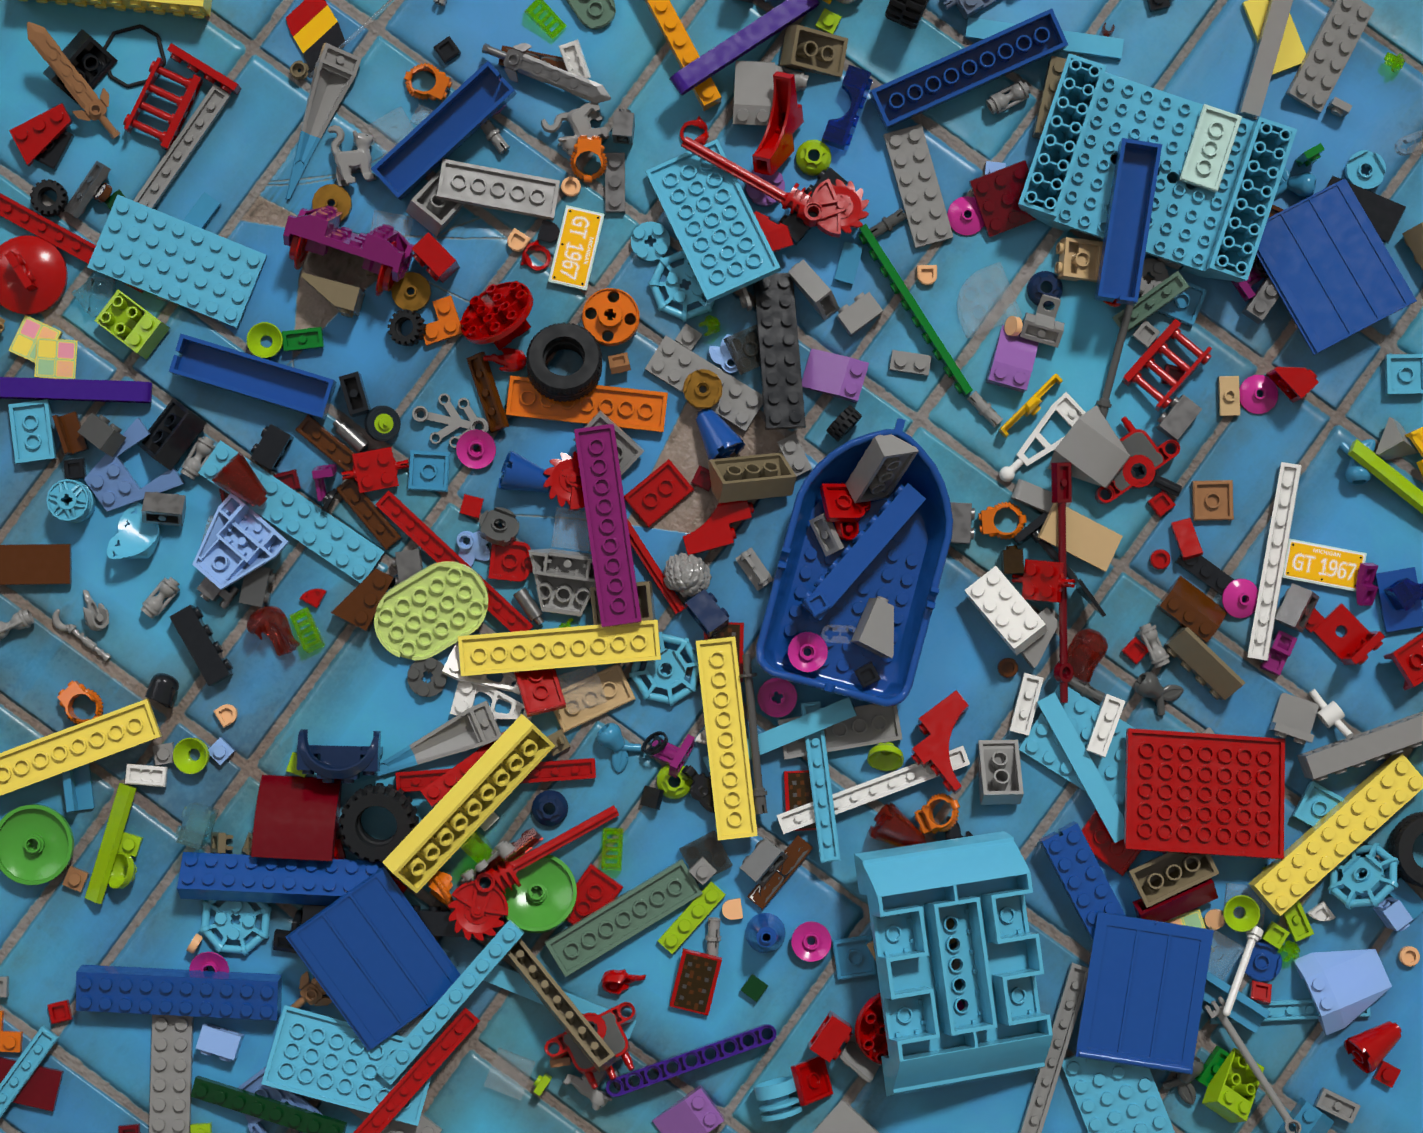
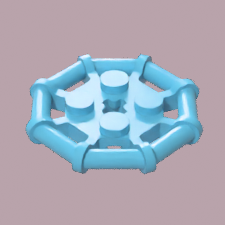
M683 250L659 258V263L652 279L648 282V286L651 287L656 300L657 309L660 312L663 311L683 320V322H687L688 319L701 314L710 313L715 301L710 303L703 301V292L688 264ZM684 258L683 265L677 266L675 268H672L669 265L672 262ZM666 268L669 271L666 281L659 282ZM683 280L690 281L691 285H689L688 290L680 288ZM659 287H665L669 296L666 301H664ZM672 301L679 303L683 306V311L671 307L668 304H670ZM699 302L702 305L687 311V306Z
M659 632L661 660L647 661L644 671H639L641 661L633 662L629 677H632L644 700L648 699L674 706L679 700L697 691L696 687L699 679L698 658L687 637L684 639ZM664 642L680 645L677 651L666 649ZM683 648L692 663H686L682 658L680 652ZM664 663L666 665L670 664L672 667L670 668L671 673L668 675L660 671ZM687 667H693L690 682L688 683L684 680ZM646 674L652 683L649 690L640 675ZM680 683H683L687 686L684 689L677 692L676 694L672 695L671 689L676 687ZM655 687L667 689L668 696L653 693L652 691Z
M1379 843L1358 846L1330 871L1328 892L1337 897L1350 910L1355 907H1378L1379 903L1399 886L1397 883L1399 860L1384 850ZM1369 853L1365 855L1366 857L1357 856V854ZM1376 855H1379L1385 861L1380 863L1375 859ZM1389 868V879L1385 878L1384 869ZM1338 872H1342L1343 878L1338 882ZM1367 872L1364 878H1360L1359 874ZM1381 884L1386 885L1381 891H1379V892L1374 896L1373 892H1374ZM1346 887L1350 891L1349 896H1346L1340 889ZM1357 895H1360V896H1363V897L1369 895V897H1370V898H1365V899H1356Z
M203 900L202 921L199 930L215 947L217 953H235L246 956L263 940L269 938L272 907H269L267 903L256 902L261 908L256 911L250 902L226 901L218 907L214 904L218 900ZM213 909L216 911L215 923L209 925L210 911ZM233 914L241 916L239 919L240 924L232 923L231 920L233 918L231 916ZM258 914H262L261 929L256 927ZM210 929H218L223 935L221 942ZM253 931L256 932L258 935L246 944L245 937ZM228 939L240 940L241 946L225 944Z

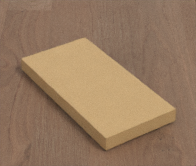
M1053 503L1037 538L1057 548L1058 503ZM1066 507V552L1106 572L1123 536Z
M619 663L562 689L566 708L555 710L554 713L563 733L636 699Z

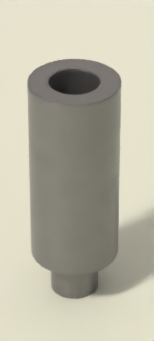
M339 419L334 421L333 425L337 428L336 433L355 451L360 453L367 447L369 443L346 421L343 423Z
M525 587L513 595L530 621L534 620L537 626L544 622L541 617L542 611Z

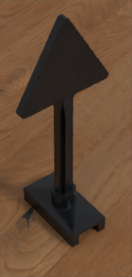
M1044 512L1016 534L1014 541L1020 546L1032 538L1035 543H1039L1054 562H1058V553L1049 543L1037 538L1048 516ZM1067 565V578L1075 580L1074 584L1076 585L1077 592L1104 617L1106 614L1083 581L1081 579L1078 580L1076 574Z

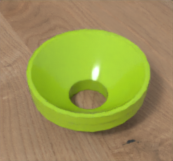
M808 140L801 144L796 152V164L804 174L817 176L822 170L826 171L830 166L831 152L822 141ZM811 150L819 152L820 158L817 161H812L808 158V153Z
M258 323L247 334V346L252 354L257 357L271 358L277 355L282 348V333L272 323ZM265 336L272 338V345L267 348L261 345V340Z
M197 738L182 739L173 750L174 764L180 771L186 774L198 773L209 762L208 747ZM192 749L199 751L200 757L198 760H193L190 757Z
M886 742L879 743L870 749L867 761L871 767L877 770L892 771L899 769L903 765L904 756L902 751L894 746L893 743Z
M669 764L659 771L656 780L657 787L664 790L663 795L665 797L680 799L689 793L693 781L682 773L684 765L677 775L681 783L675 788L671 787L668 783L671 777L669 775Z
M117 853L108 882L111 888L123 889L135 879L137 867L129 854Z
M1237 895L1225 903L1223 917L1231 929L1246 932L1257 925L1260 919V909L1256 901L1251 897ZM1238 906L1243 907L1245 910L1242 918L1234 916V909Z

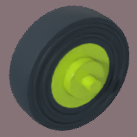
M376 406L367 413L364 426L367 434L374 440L389 441L398 434L401 421L398 413L391 407Z

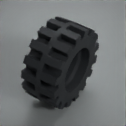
M51 179L41 180V183L37 182L36 187H32L31 190L33 192L30 193V202L39 213L44 216L54 217V215H60L61 211H65L64 207L68 204L69 196H67V191L60 183ZM48 190L55 191L57 194V200L51 206H46L42 203V195Z
M403 309L397 311L398 313L392 315L393 319H389L391 324H388L387 328L390 329L388 331V334L391 335L390 338L400 345H417L419 343L418 340L423 339L422 334L426 333L424 331L426 324H423L425 322L424 318H421L420 314L411 310ZM406 320H410L413 323L412 332L408 336H404L401 333V326Z
M850 405L831 423L826 431L836 441H840L861 419L862 415Z

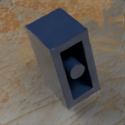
M703 589L685 603V607L710 639L729 625V614L723 607L720 609L716 604L717 599L711 592L708 593Z

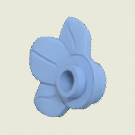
M729 334L722 339L720 347H709V355L712 361L721 365L722 369L729 374L736 373L740 369L741 362L746 360L749 354L748 346L746 344L738 346L736 339ZM729 360L734 361L735 365L729 366L727 362Z
M463 531L457 536V545L460 548L459 556L469 566L473 565L475 559L488 561L490 560L491 553L486 544L489 542L481 538L480 531L474 533ZM465 537H468L470 539L469 544L465 543Z

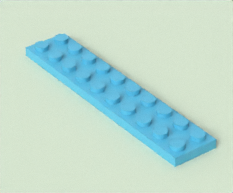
M221 440L198 472V474L226 493L230 494L232 492L254 512L359 583L371 574L385 553L378 546L326 511L325 514L321 513L322 509Z

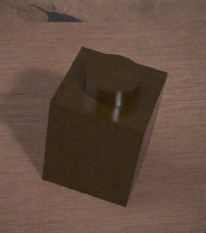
M1017 545L1006 546V550L1001 551L1003 575L1024 573L1023 549H1018Z

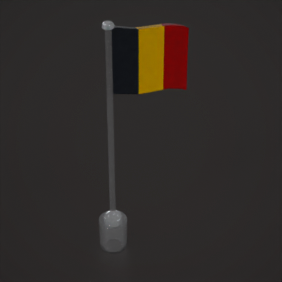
M304 0L286 17L290 33L301 49L309 66L310 72H308V77L313 78L315 65L324 43L343 49L395 0H389L347 40L344 39L340 25L325 0Z

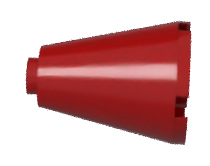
M1388 1021L1349 1037L1344 1041V1046L1348 1055L1352 1053L1355 1057L1352 1061L1365 1073H1371L1400 1040L1402 1031L1396 1023Z

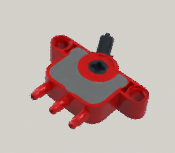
M1126 416L1123 417L1121 421L1129 433L1122 437L1120 441L1131 457L1107 488L1099 487L1096 490V501L1100 504H1107L1130 488L1140 489L1145 486L1150 489L1155 486L1174 496H1178L1182 486L1159 476L1160 471L1157 469L1179 454V443L1171 439L1157 447L1145 431L1136 429ZM1167 444L1174 447L1173 454L1166 452L1165 446ZM1140 468L1139 472L1142 474L1135 476L1136 472L1133 469ZM1102 489L1109 492L1110 497L1108 500L1101 498L1100 493Z
M624 1002L599 1015L596 1013L582 1014L615 1054L616 1061L623 1059L628 1070H633L635 1067L628 1053L630 1045L622 1027L635 1020L637 1014L635 1007L629 1002ZM625 1008H630L632 1014L629 1017H623L621 1015L622 1011ZM566 1031L546 1042L544 1049L549 1058L556 1060L569 1054L574 1066L580 1073L586 1076L592 1089L598 1088L597 1080L593 1074L597 1071ZM552 1045H559L560 1049L556 1054L549 1052ZM611 1065L605 1071L610 1079L614 1080L616 1075Z

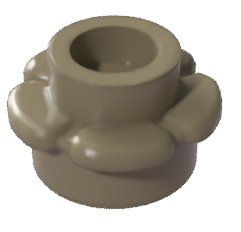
M298 60L291 65L290 73H292L294 79H305L308 76L309 66L303 63V61Z

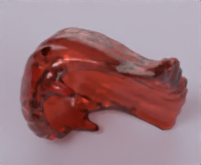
M265 606L253 612L249 617L247 630L251 634H256L261 640V633L267 635L272 641L278 656L291 653L300 645L294 639L288 619L280 608Z
M1094 629L1079 631L1073 637L1067 649L1068 663L1073 667V676L1084 682L1091 681L1095 667L1105 656L1108 649L1107 640L1100 632Z

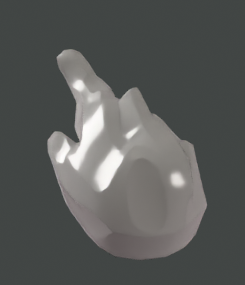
M83 590L87 608L83 607L85 623L91 630L101 631L109 624L108 610L102 603H99L97 608L89 592Z

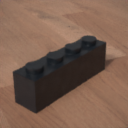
M830 167L827 171L822 170L816 178L819 181L814 186L811 184L804 193L808 195L812 191L813 195L817 186L826 179H830L833 185H836V179L841 180L846 186L848 182ZM796 211L793 214L790 213L789 216L785 214L778 222V224L782 223L788 226L795 245L812 228L797 217ZM808 212L811 217L818 216L816 212Z
M189 605L171 615L170 619L208 686H213L233 674L231 671L233 666L221 654L223 649L218 641L215 642L211 636L213 631L208 624H204L202 620L204 616L199 607L195 608L194 605Z

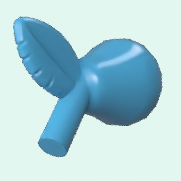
M1285 167L1275 198L1287 189L1302 198L1310 197L1315 191L1316 177L1309 172L1291 176L1289 170Z
M1367 439L1361 442L1374 452L1375 440ZM1343 442L1339 448L1348 455L1350 446ZM1350 457L1351 459L1345 473L1347 482L1353 485H1362L1369 482L1372 473Z
M607 723L597 733V742L601 746L614 751L612 765L617 773L622 772L627 766L629 759L627 751L641 752V744L625 743L621 729L615 723Z

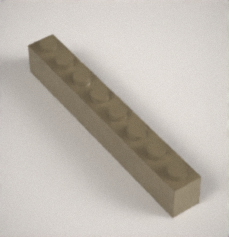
M520 938L505 957L601 1074L616 1062L615 1054Z

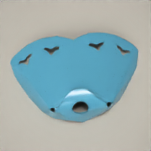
M137 501L134 502L120 518L118 533L111 538L108 544L107 555L109 559L149 558L152 555L161 537V530L159 524L142 522L141 510L143 504ZM137 508V514H131ZM128 520L130 525L125 528L124 526L127 524L126 521ZM119 540L120 546H115Z

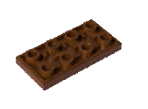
M71 544L0 545V585L72 584Z

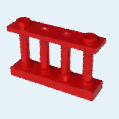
M158 57L156 62L153 61L151 63L148 79L131 114H127L123 125H125L124 129L128 133H131L134 127L159 139V142H161L160 146L168 151L178 137L204 81L195 74L192 79H187L162 67L164 62ZM160 74L185 86L187 90L184 96L179 97L154 85L158 75ZM150 92L177 104L178 109L176 113L169 114L146 103ZM141 110L167 121L169 124L167 132H161L138 121Z
M1176 318L1122 379V382L1127 386L1131 383H1137L1159 402L1155 408L1158 412L1161 408L1166 409L1172 402L1170 398L1201 363L1205 365L1212 357L1210 355L1212 351L1210 346L1203 352L1181 334L1180 328L1182 323ZM1171 338L1173 340L1176 339L1198 357L1191 367L1168 348L1166 343ZM1158 353L1165 355L1185 372L1178 381L1155 363L1153 358ZM1144 368L1151 369L1172 387L1165 396L1141 377L1142 374L1140 373Z

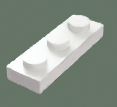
M1023 673L1009 731L1029 736L1043 677Z
M1108 694L1105 695L1085 751L1103 758L1106 757L1125 704L1124 700Z

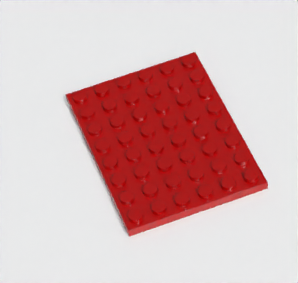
M1126 729L1124 850L1284 859L1285 739Z

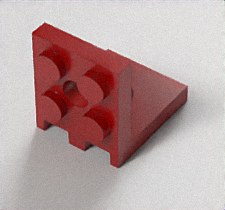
M1342 603L1325 617V620L1313 631L1344 665H1361L1368 659L1367 654L1371 650H1377L1383 644L1381 640L1385 637L1380 631L1369 632ZM1338 626L1345 628V635L1343 637L1336 635L1335 631Z

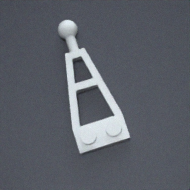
M1067 392L1050 406L1016 454L1018 459L1012 465L1001 468L999 477L1002 481H1012L1015 477V472L1023 464L1027 467L1056 449L1063 438L1051 445L1039 433L1054 411L1071 428L1078 418L1086 413ZM1036 439L1045 449L1028 459L1024 453L1033 440Z

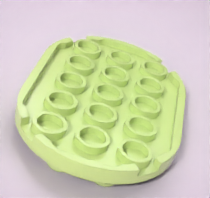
M443 561L432 564L394 586L383 595L377 605L374 617L376 635L383 647L399 658L403 657L414 661L430 658L457 643L458 636H468L482 624L487 613L489 601L486 585L472 568L462 563Z

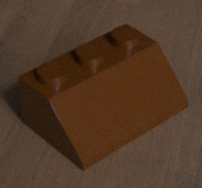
M1181 575L1156 605L1159 610L1181 627H1188L1204 643L1211 639L1227 614L1225 609Z

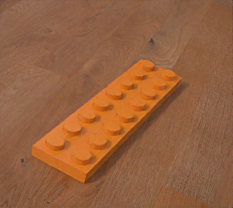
M510 375L506 416L588 424L601 410L620 428L664 433L668 393L595 385V388L583 398L580 397V399L571 400L570 402H558L541 395L531 384L529 377Z

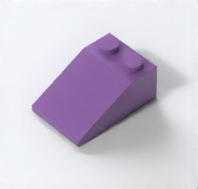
M1002 325L986 382L1024 393L1028 388L1039 342L1022 338L1020 334L1018 336H1009L1005 332V326Z
M811 348L802 378V387L857 404L869 363Z
M699 1085L652 1121L661 1133H709L724 1122V1116L704 1088Z

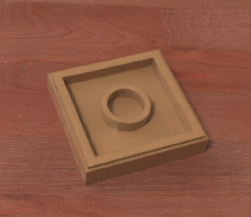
M1233 480L1192 481L1193 521L1234 520Z

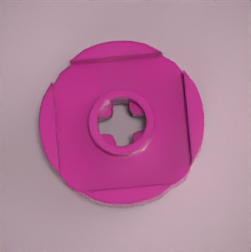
M771 678L765 681L759 688L758 704L767 715L784 717L791 713L796 705V689L787 680ZM774 692L783 695V698L780 699L781 703L772 701L771 697L774 696Z

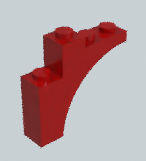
M776 71L773 75V103L767 129L760 145L752 155L754 172L770 176L794 152L793 133L804 122L802 105L797 104L794 74Z
M746 500L718 503L713 514L701 527L683 536L688 556L734 544L733 539H737L734 527L730 528L729 525L752 519L751 514L755 513L752 502Z
M957 690L918 719L919 730L923 735L927 734L928 737L914 746L911 751L913 754L911 757L917 765L921 764L923 768L930 763L932 772L936 776L940 775L944 780L942 782L943 786L948 792L952 791L954 794L959 792L962 786L951 766L949 740L955 724L969 707Z

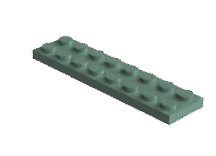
M682 859L678 860L545 941L547 948L564 976L567 977L703 894L692 874L688 871L689 869Z

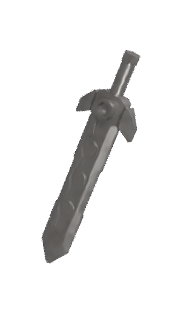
M487 43L483 45L482 53L504 60V70L509 79L518 83L516 73L518 71V73L543 83H548L593 103H600L611 99L602 84L580 75L572 74L530 55L523 54L532 47L527 43L515 45L507 53L491 47Z

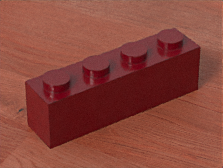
M1209 878L1148 908L1145 907L1141 899L1133 901V905L1138 918L1166 922L1217 899L1218 895L1213 880Z

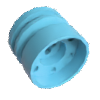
M70 479L60 480L52 485L47 494L48 509L53 516L60 520L72 523L83 522L91 517L95 510V494L89 486L82 482ZM70 497L73 499V501L69 502L68 504L66 503V499H69Z
M793 1076L779 1077L753 1086L757 1101L767 1102L759 1107V1111L765 1112L761 1114L762 1121H781L802 1112V1107L796 1104L799 1102V1098L789 1096L797 1091Z

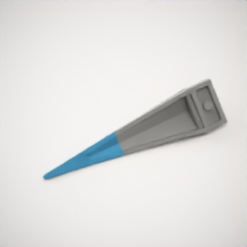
M328 43L323 44L315 65L286 200L290 199L323 133L356 77L362 59Z
M488 701L468 708L381 762L380 771L375 772V775H360V779H354V783L481 747L498 740L502 733Z

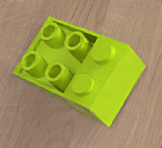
M119 289L94 320L145 359L149 357L170 329Z
M1237 1048L1232 1049L1209 1083L1202 1101L1203 1105L1230 1123L1247 1121L1259 1086V1081ZM1257 1063V1065L1259 1066V1068H1260L1261 1071L1263 1072V1071H1264V1067Z

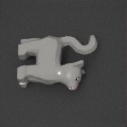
M589 102L580 108L560 113L556 116L552 125H549L546 119L541 121L543 130L548 133L556 132L560 128L562 121L569 122L574 136L558 138V146H562L569 156L575 151L574 145L577 144L580 135H587V137L600 136L604 140L609 138L606 127L592 128L590 124L592 120L602 121L600 112H596L600 110L598 103Z
M330 126L327 131L337 134V137L331 143V152L337 166L336 177L338 185L345 187L349 186V183H356V178L352 176V170L357 169L361 170L363 177L368 182L377 180L376 175L371 172L372 157L370 146L374 141L373 135L357 133L355 130L353 131V141L357 150L340 151L339 145L344 141L345 133L340 126Z
M613 1068L615 1071V1075H620V1073L615 1068ZM598 1071L593 1073L598 1086L608 1076L606 1071H603L601 1074ZM567 1074L562 1082L565 1085L572 1084L580 1094L589 1098L594 1110L598 1111L608 1101L613 1100L606 1092L598 1090V1088L592 1089L585 1075L580 1078ZM632 1079L628 1080V1083L633 1086ZM613 1082L614 1087L619 1091L621 1088L620 1083Z

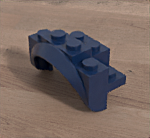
M301 729L299 731L297 770H302V774H314L315 772L317 773V779H322L323 783H334V779H342V783H354V779H360V772L362 771V775H375V772L380 771V755H383L381 731H373V740L370 746L309 745L308 729Z

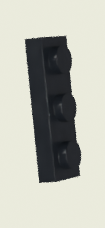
M1180 554L1175 563L1221 596L1224 589L1234 580L1203 556L1183 560Z

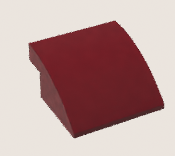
M262 775L255 811L251 857L333 861L335 840L339 839L342 779H334V783H323L322 779H317V777Z

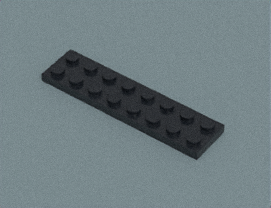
M775 273L753 283L765 430L805 428L806 423L794 283L789 273Z

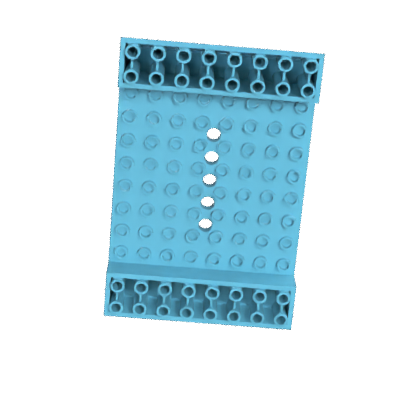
M1069 53L1018 203L1020 209L1050 227L1067 233L1070 229H1074L1104 239L1115 164L1110 160L1111 155H1117L1118 145L1122 138L1162 144L1145 255L1149 254L1182 265L1181 271L1199 277L1235 282L1247 281L1297 129L1262 117H1258L1255 122L1242 118L1218 192L1215 193L1197 186L1195 189L1190 190L1186 187L1185 182L1179 181V177L1203 104L1105 72L1106 65ZM1169 173L1177 176L1176 183H1170L1167 180Z
M1005 831L854 854L859 894L867 895L888 1047V1055L881 1056L886 1096L1033 1071L1045 1067V1060L1053 1036L1050 1014L1041 1013L1036 975L1044 974L1039 933L1029 931L1024 894L1033 893L1031 873L1014 842V837ZM952 918L954 920V927L949 930L946 927V921ZM954 938L957 941V947L951 950L949 948V941ZM954 959H958L960 962L957 970H954L951 966ZM957 979H961L963 983L960 990H956L954 987ZM963 999L965 1001V1008L960 1011L957 1008V1003Z

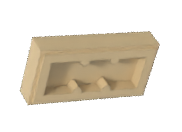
M1219 376V416H1240L1239 376Z

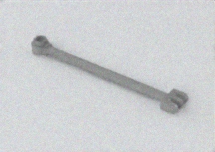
M1222 996L1218 997V1001L1221 1004L1220 1007L1215 1000L1211 1002L1215 1010L1212 1011L1210 1006L1205 1005L1204 1008L1211 1019L1216 1016L1219 1018L1285 1123V1132L1295 1133L1289 1130V1125L1295 1124V1131L1300 1133L1302 1129L1301 1124L1297 1120H1293L1228 1017L1223 1015L1226 1002Z

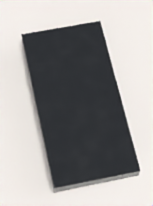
M1332 175L1327 187L1342 179ZM1348 182L1379 237L1388 244L1406 206Z

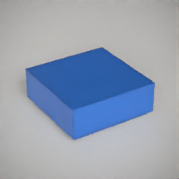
M822 590L804 600L814 618L832 607Z

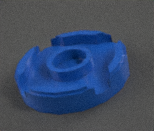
M1258 941L1255 943L1245 971L1248 977L1258 982H1267L1275 978L1282 968V957L1278 949L1267 942Z

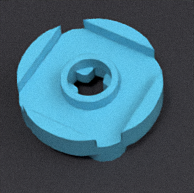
M1361 150L1352 155L1345 164V176L1349 183L1366 190H1371L1383 181L1386 165L1379 154L1369 150ZM1364 165L1365 168H1370L1368 171L1369 175L1361 173V166Z
M644 222L634 229L631 236V247L635 255L642 260L655 262L659 258L664 257L669 250L670 236L662 224ZM648 237L656 239V242L653 243V247H649V244H645V241L648 240Z

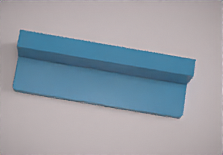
M90 763L62 773L66 812L93 809L95 804Z
M1208 971L1203 1000L1211 1006V1002L1215 1000L1220 1007L1221 1004L1218 1001V997L1222 996L1226 1002L1231 986ZM1238 991L1231 1014L1228 1017L1251 1032L1256 1033L1263 1020L1269 1016L1270 1011Z

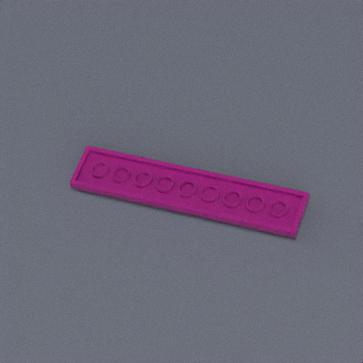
M614 424L574 429L601 626L603 628L642 622Z

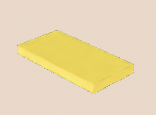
M1247 0L1242 3L1257 43L1270 0ZM1290 13L1272 76L1301 65L1306 56Z

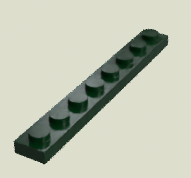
M201 1076L195 1077L191 1097L304 1133H345L347 1122Z

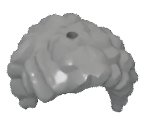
M680 553L679 556L677 554L670 556L669 560L666 561L664 583L668 589L680 592L682 597L695 596L703 589H708L712 576L710 568L702 561V558L695 557L693 554L688 556L686 553Z

